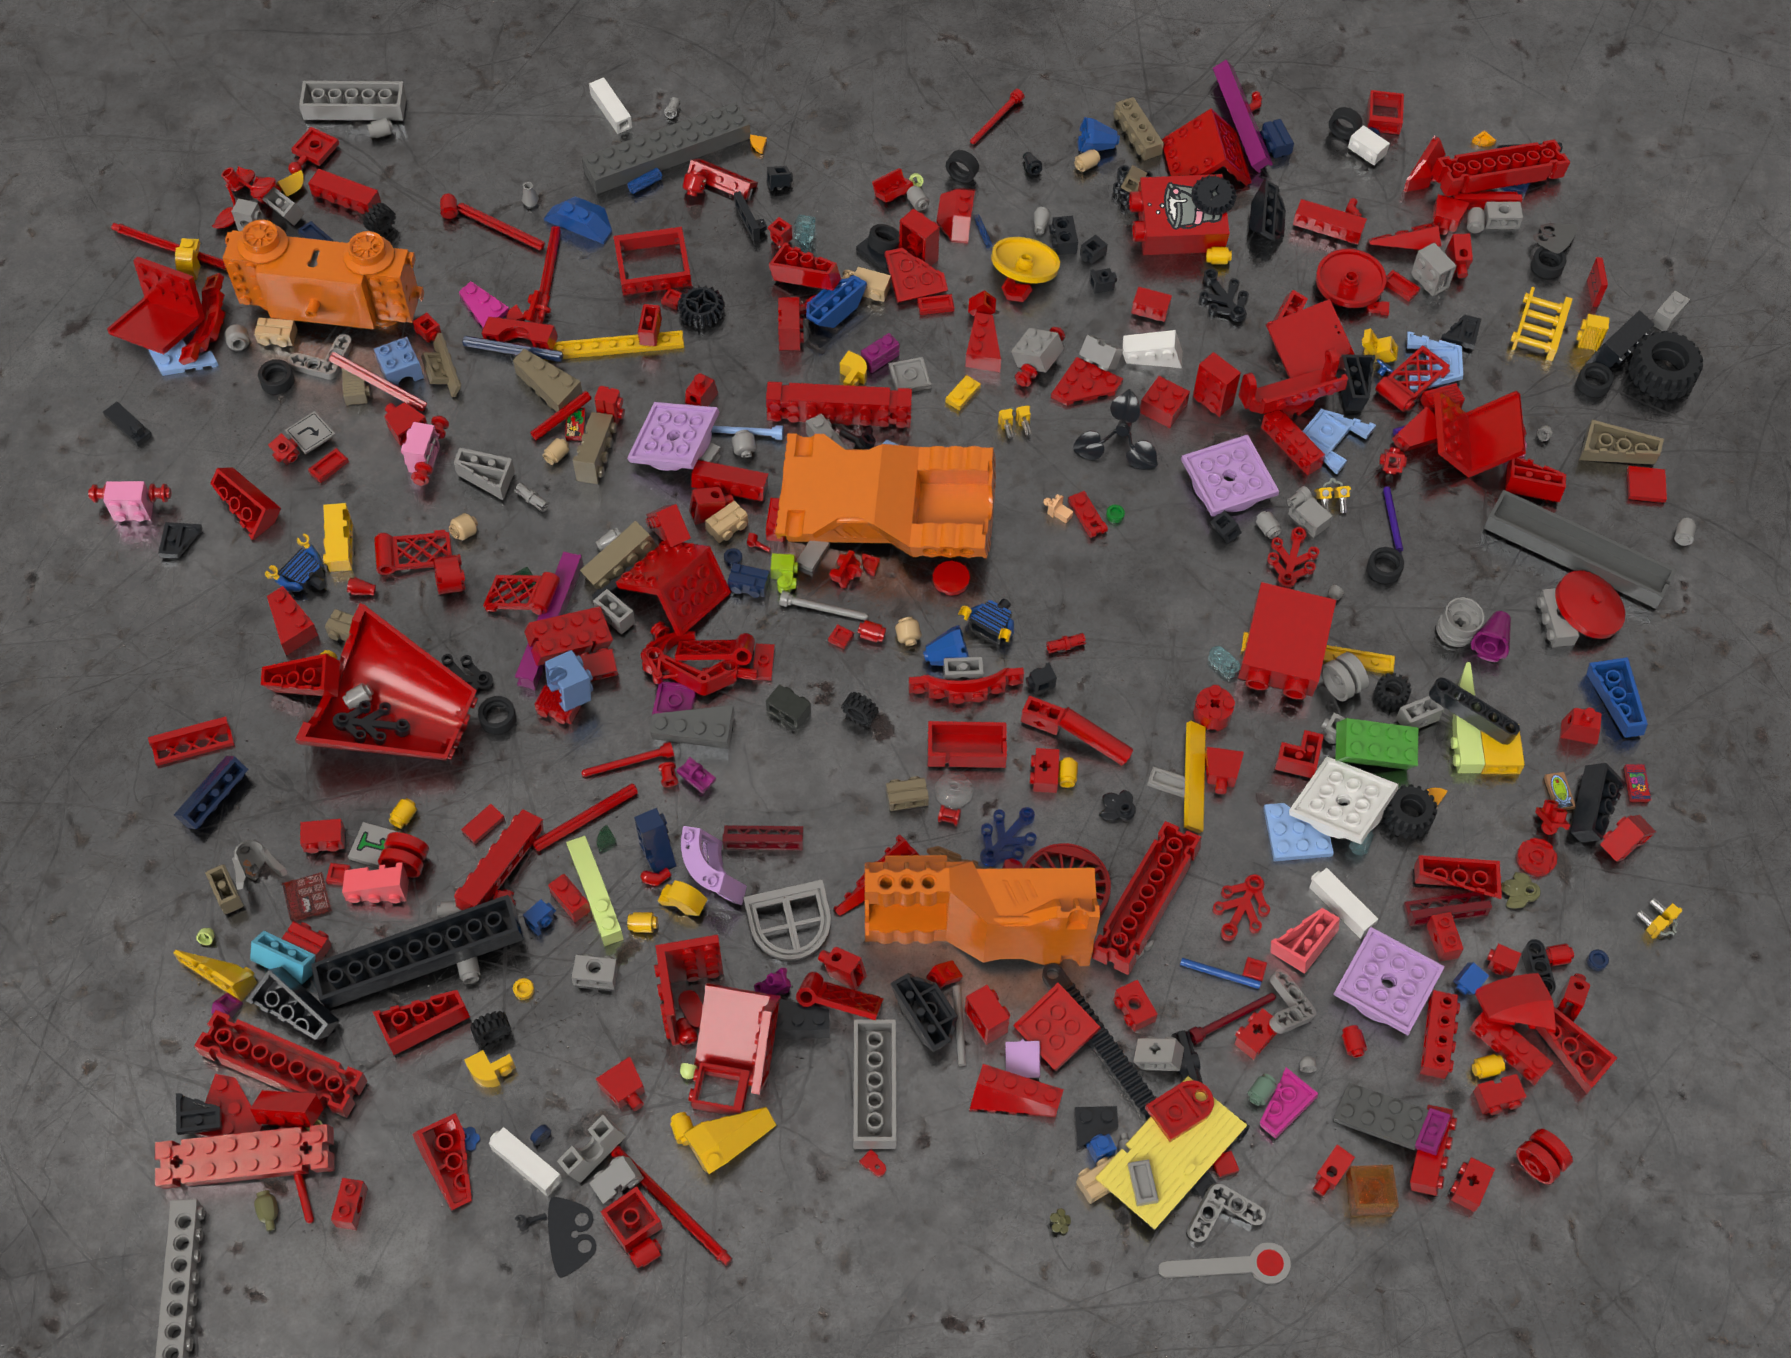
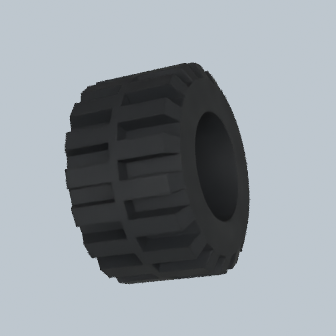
M1409 784L1408 787L1402 785L1400 789L1398 788L1383 813V818H1386L1384 822L1386 825H1390L1388 829L1391 832L1394 830L1396 832L1395 835L1399 836L1401 834L1405 839L1408 836L1411 839H1416L1417 835L1422 837L1424 833L1429 831L1437 815V803L1433 802V795H1428V790L1425 789L1423 791L1421 786L1416 788L1413 784ZM1401 807H1412L1420 816L1410 817L1401 810Z

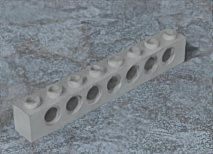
M197 1199L171 1200L155 1358H170L174 1352H179L177 1358H189V1351H192L193 1339L190 1336L191 1329L195 1326V1316L192 1314L193 1306L197 1304V1294L194 1293L195 1284L199 1282V1273L196 1271L197 1263L201 1260V1251L198 1247L199 1241H202L203 1230L200 1228L201 1220L205 1216L204 1206ZM191 1220V1224L187 1228H182L186 1221ZM189 1242L186 1249L180 1250L183 1243ZM187 1263L186 1269L178 1272L179 1267ZM185 1285L184 1291L176 1294L178 1287ZM183 1307L182 1313L174 1316L175 1310ZM181 1329L180 1335L172 1338L174 1331Z

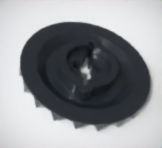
M1208 175L1197 180L1191 192L1194 205L1200 211L1209 215H1221L1228 212L1234 206L1237 197L1233 184H1230L1229 180H1225L1223 176L1220 178L1216 175ZM1217 189V194L1211 200L1212 193Z

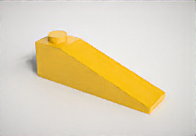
M179 950L173 952L179 962L241 1002L257 984L254 978L255 973L248 967L241 968L237 964Z
M767 1107L745 1111L741 1114L724 1116L720 1119L703 1121L683 1134L702 1169L710 1174L728 1163L777 1125Z

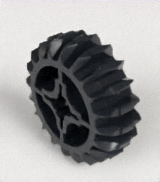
M698 285V288L692 286L691 290L686 289L685 293H681V298L678 300L679 316L690 327L695 325L696 329L698 326H702L704 329L705 325L711 327L712 323L717 324L725 312L723 296L718 290L714 291L713 286L711 288H708L707 285L704 287Z

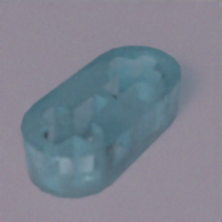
M1220 646L1211 648L1208 657L1210 663L1226 677H1236L1239 674L1240 663L1224 648ZM1214 654H1215V655L1220 654L1221 657H1216V658H1215V657H1214ZM1228 666H1229V667H1232V666H1233V667H1235V668H1234V670H1233V669H1230V670H1229V669H1228Z

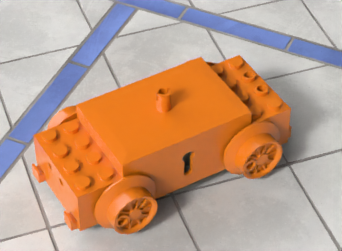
M255 220L248 223L242 231L232 230V232H227L225 238L227 246L223 255V261L239 304L261 306L264 310L268 311L270 318L374 329L375 325L389 327L398 321L412 323L418 300L423 301L424 289L417 285L413 270L416 260L414 252H409L408 249L393 248L388 240L372 231L357 233L350 239L349 243L289 237L283 229L271 221Z

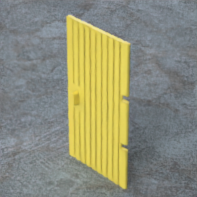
M1187 1076L1184 1081H1189L1192 1079L1189 1076ZM1202 1092L1195 1094L1196 1099L1199 1101L1207 1099L1206 1095ZM1215 1098L1210 1116L1172 1142H1169L1152 1117H1150L1125 1144L1130 1151L1127 1153L1121 1149L1095 1179L1155 1230L1247 1127V1124ZM1149 1159L1159 1201L1155 1204L1137 1207L1128 1163Z

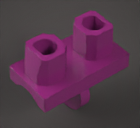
M691 757L688 758L684 765L677 769V773L702 794L716 781V777Z
M780 968L775 973L767 975L764 981L756 983L754 989L755 992L778 996L780 994L785 995L790 991L791 981L787 979V968Z

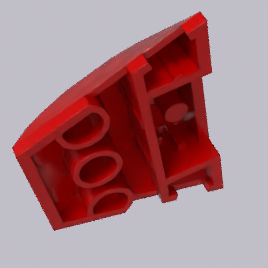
M1539 973L1516 975L1497 980L1475 991V996L1488 1021L1515 1025L1516 1023L1527 1024L1530 1029H1535L1538 1026L1548 1028V1032L1555 1033L1553 999Z

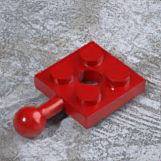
M310 127L291 148L292 153L300 158L297 162L289 164V172L294 174L300 170L302 171V166L307 160L320 166L340 144L339 140Z

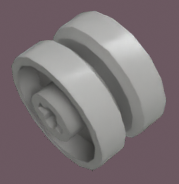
M1345 652L1336 657L1335 660L1322 665L1321 676L1324 684L1337 700L1346 701L1353 697L1355 693L1357 694L1368 688L1369 678L1360 660L1352 653Z

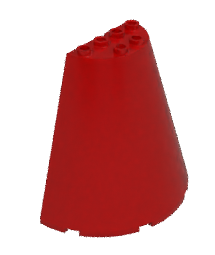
M360 603L352 618L349 630L350 635L346 640L339 660L338 697H322L308 723L303 722L295 742L306 746L451 760L460 744L462 734L468 726L471 716L468 714L470 708L474 709L478 698L475 697L477 690L366 605ZM364 683L365 685L368 684L374 693L372 695L373 699L369 701L371 703V711L366 714L363 713L357 718L362 719L378 710L381 703L387 702L391 705V713L377 720L397 722L399 719H405L410 723V733L405 737H400L395 734L394 730L375 728L378 732L386 734L385 744L377 745L367 732L366 741L357 743L347 730L340 731L335 728L333 717L338 713H349L355 710V708L349 709L343 696L346 695L347 691ZM354 726L357 730H364L360 726Z

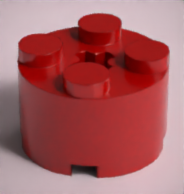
M460 554L433 558L435 580L439 595L465 591V575L461 569Z
M1212 685L1203 689L1197 695L1194 706L1195 722L1205 726L1206 730L1220 731L1226 728L1232 718L1235 700L1227 690L1219 685Z

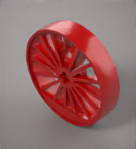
M1058 843L1038 850L1029 858L1023 869L1043 868L1038 864L1043 860H1046L1050 868H1056L1050 857L1055 856L1059 857L1060 868H1064L1062 856L1071 858L1069 868H1072L1074 859L1083 861L1078 868H1084L1087 864L1095 868V874L1098 873L1101 879L1096 881V887H1104V894L1096 892L1097 899L1103 900L1099 906L1100 918L1102 917L1109 903L1111 882L1109 873L1098 856L1079 845Z

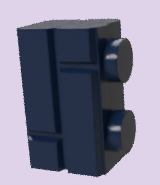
M1277 119L1273 120V122H1265L1260 133L1266 142L1267 151L1271 152L1274 158L1291 154L1294 142L1282 120Z
M733 563L728 578V587L736 594L742 592L755 598L759 596L765 597L770 583V571Z

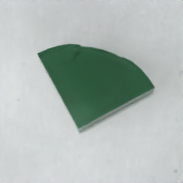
M605 825L598 834L596 844L599 852L617 843L608 825Z

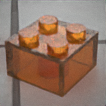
M1393 1165L1349 1167L1346 1172L1351 1216L1394 1215L1399 1208Z

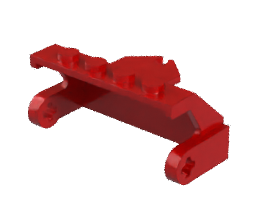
M1333 348L1325 351L1326 361L1323 369L1257 388L1256 378L1253 373L1244 374L1238 396L1245 409L1249 408L1252 412L1265 414L1275 410H1282L1289 418H1293L1294 413L1300 416L1312 407L1317 398L1345 390L1348 377L1346 374L1341 375V378L1335 377L1339 366V356Z

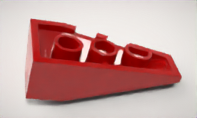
M454 1113L413 1133L412 1135L451 1211L472 1201L467 1169V1153L465 1150V1132L457 1114Z

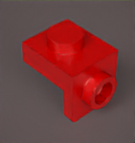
M1009 277L1002 285L1006 299L1011 301L1024 302L1032 291L1030 285L1016 284L1015 280Z
M953 960L935 965L926 976L927 980L937 983L940 989L945 985L960 981L963 977Z

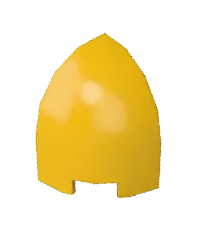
M300 170L278 181L276 185L281 188L280 192L283 191L286 197L297 192L303 184V173Z

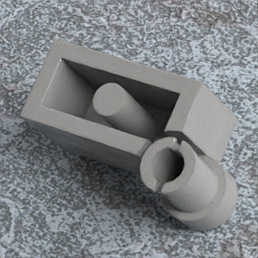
M1302 486L1296 491V494L1287 499L1288 506L1292 505L1288 515L1313 538L1330 526L1332 520L1331 513L1312 497L1307 487Z

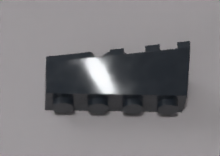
M1639 310L1593 354L1586 364L1596 362L1607 367H1612L1615 363L1619 365L1626 358L1625 355L1628 356L1637 347L1642 338L1652 333L1650 329L1655 324Z
M1607 763L1585 765L1581 787L1578 792V801L1574 811L1573 824L1571 825V833L1580 842L1603 839L1610 822L1608 817L1615 811L1613 805L1615 801L1620 799V789L1625 787L1626 783Z

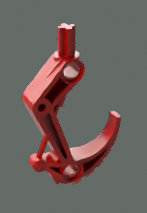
M687 631L682 636H678L673 632L655 638L654 641L646 645V648L642 650L640 655L643 670L652 674L655 684H661L663 679L671 678L703 696L735 683L738 678L757 680L758 670L742 668L733 659L723 660L712 667L698 670L680 661H675L674 658L666 655L679 641L695 640L696 633L692 631Z

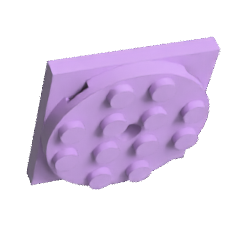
M654 402L627 459L630 463L648 464L659 470L693 469L697 460L704 455L710 444L711 430L720 413L718 408Z
M1248 435L1185 454L1181 457V461L1192 479L1195 493L1204 502L1211 517L1222 513L1224 510L1226 512H1237L1248 509L1258 501L1279 494L1275 482ZM1230 477L1233 481H1227L1224 478Z
M1370 927L1333 995L1355 1006L1366 1017L1388 1024L1400 1032L1409 1035L1445 966ZM1390 980L1393 987L1386 988L1382 981Z

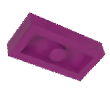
M1430 1108L1416 1141L1415 1148L1437 1155L1451 1115Z

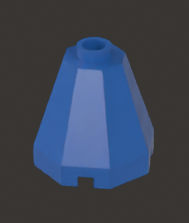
M1084 117L1079 130L1082 133L1081 136H1078V151L1113 149L1119 144L1120 136L1116 130L1095 119Z
M960 625L950 628L926 645V650L923 651L926 662L929 661L931 665L943 666L944 658L969 657Z

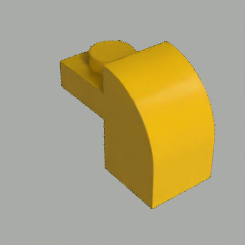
M182 238L180 247H176L175 252L176 270L194 277V280H197L200 270V263L197 258L201 244L200 240Z
M1371 328L1364 330V337L1362 338L1363 355H1375L1374 362H1377V359L1382 360L1384 363L1397 360L1398 345L1392 336L1378 339Z
M849 350L840 362V374L846 376L843 385L858 386L859 383L865 385L867 380L865 360Z
M674 880L673 884H666L663 888L658 902L662 906H676L685 915L699 916L708 898L691 885Z
M484 1050L464 1059L474 1081L483 1087L499 1086L498 1077L507 1076L516 1068L510 1054L491 1064Z

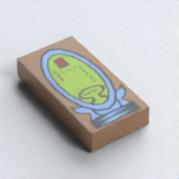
M1565 773L1545 774L1544 780L1551 800H1556L1559 803L1558 808L1565 809L1566 811L1574 810L1576 806Z

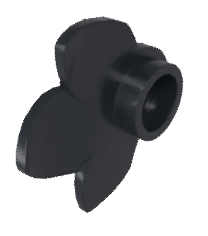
M1122 790L1119 795L1110 792L1102 796L1106 808L1099 813L1101 818L1115 821L1119 818L1130 820L1134 817L1136 808L1133 804V795L1129 791Z

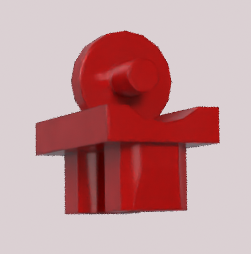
M534 290V294H529L528 303L530 307L529 310L524 311L523 318L529 322L542 324L545 313H551V308L547 307L550 296L538 290Z
M849 550L847 555H839L837 563L840 568H833L829 573L831 579L838 582L841 588H846L851 579L861 577L863 573L860 568L861 563L856 559L855 552Z
M1546 799L1543 808L1537 807L1535 811L1543 820L1541 829L1547 835L1556 833L1559 827H1563L1565 830H1569L1570 824L1566 821L1568 812L1565 809L1558 808L1559 803L1556 800Z

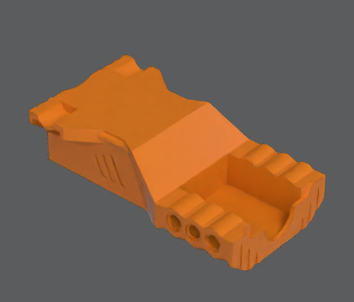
M788 433L775 531L776 537L781 539L782 536H786L788 542L891 543L912 557L923 555L926 557L944 556L952 558L961 556L967 558H988L991 546L990 538L992 536L996 488V457L994 448L979 446L914 447L881 444L869 450L844 449L825 434L802 437L798 434Z
M947 855L885 856V862L865 863V942L890 944L893 941H898L902 944H909L918 941L923 944H929L934 941H947L983 963L1000 959H1024L1044 966L1050 963L1060 966L1062 961L1071 959L1076 961L1079 967L1090 966L1094 939L1100 920V908L1096 897L1095 868L976 869L973 861H948Z

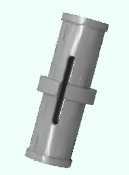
M522 482L515 487V492L526 499L528 504L534 505L541 512H545L549 506L547 505H549V502L541 498L538 492L532 491Z

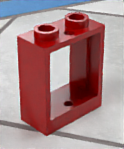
M1371 90L1368 99L1367 128H1376L1380 133L1400 135L1403 125L1404 94ZM1373 105L1397 108L1396 118L1373 115Z
M700 1062L699 1069L694 1071L693 1081L696 1082L694 1089L691 1088L689 1093L692 1109L730 1116L741 1114L744 1111L749 1088L750 1071ZM705 1075L739 1081L734 1106L700 1100Z

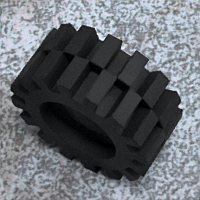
M377 203V206L375 204L372 205L373 208H369V212L365 213L366 217H363V225L368 231L383 236L384 232L388 233V229H392L391 225L395 224L396 214L386 204Z
M1387 673L1386 676H1381L1374 690V697H1377L1376 702H1381V707L1386 705L1388 710L1390 707L1396 710L1397 706L1399 709L1403 705L1405 706L1412 689L1410 688V682L1407 683L1408 679H1401L1403 675L1400 674L1399 677H1396V673H1393L1392 676H1390V673ZM1394 687L1400 692V695L1391 696L1386 692V688Z
M851 692L841 705L843 713H846V716L851 718L850 720H855L857 724L861 723L862 726L871 725L879 713V708L876 707L875 703H872L870 698L867 699V696H862L859 692Z
M494 1011L491 1014L486 1013V1016L481 1015L479 1019H475L470 1024L475 1043L479 1045L481 1043L485 1045L487 1042L491 1044L492 1041L497 1042L499 1038L503 1039L511 1031L505 1012L502 1011L497 1013Z

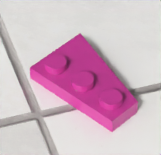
M471 281L459 291L461 299L468 309L471 310L477 322L482 326V329L488 317L503 318L509 311L508 306Z
M1286 1067L1275 1093L1260 1120V1126L1276 1139L1318 1097V1093Z

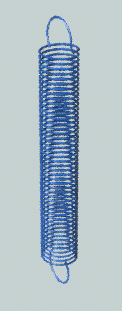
M973 215L974 220H979V222H975H977L976 225L980 229L981 236L985 235V237H982L984 238L985 245L989 244L992 247L993 244L980 215Z

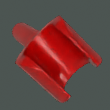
M749 533L747 538V545L749 547L757 546L770 552L771 548L757 541V534Z

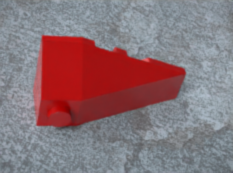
M1434 222L1411 227L1412 231H1397L1393 236L1385 234L1368 239L1370 245L1418 250L1433 243L1438 247L1442 246L1439 227Z

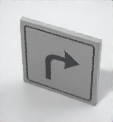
M315 411L285 429L287 435L297 443L304 454L309 453L336 435Z

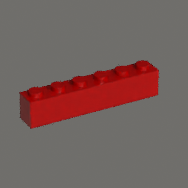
M524 809L513 817L510 826L502 831L497 843H493L486 857L480 859L476 870L471 872L467 876L465 884L456 890L454 898L457 908L465 910L491 900L495 891L500 888L533 845L532 842L543 832L542 818Z

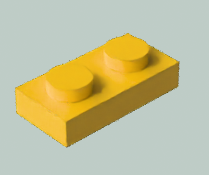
M966 375L945 398V402L960 411L981 388V383Z

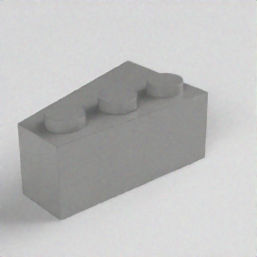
M459 448L454 460L458 476L504 500L515 472L511 458Z

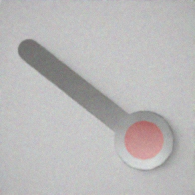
M1266 1242L1256 1246L1250 1256L1164 1261L1159 1265L1158 1272L1164 1278L1252 1273L1262 1283L1277 1284L1288 1276L1291 1261L1283 1247L1275 1243Z

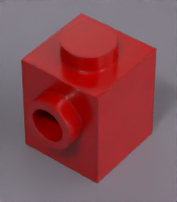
M984 290L969 298L968 313L975 317L976 312L989 315L995 313L996 298Z
M1498 943L1495 950L1490 949L1486 960L1490 962L1487 968L1497 975L1511 977L1522 953Z

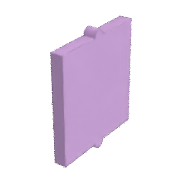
M1022 1039L1019 1042H1006V1071L1026 1078H1040V1041H1025Z

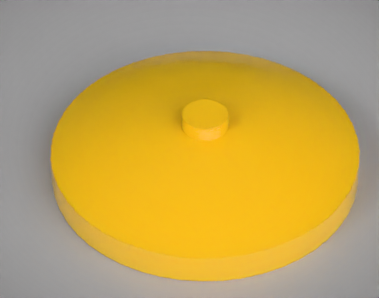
M1025 237L1004 238L994 245L991 254L992 263L998 271L1011 279L1025 283H1044L1056 277L1060 267V259L1053 249L1042 242Z

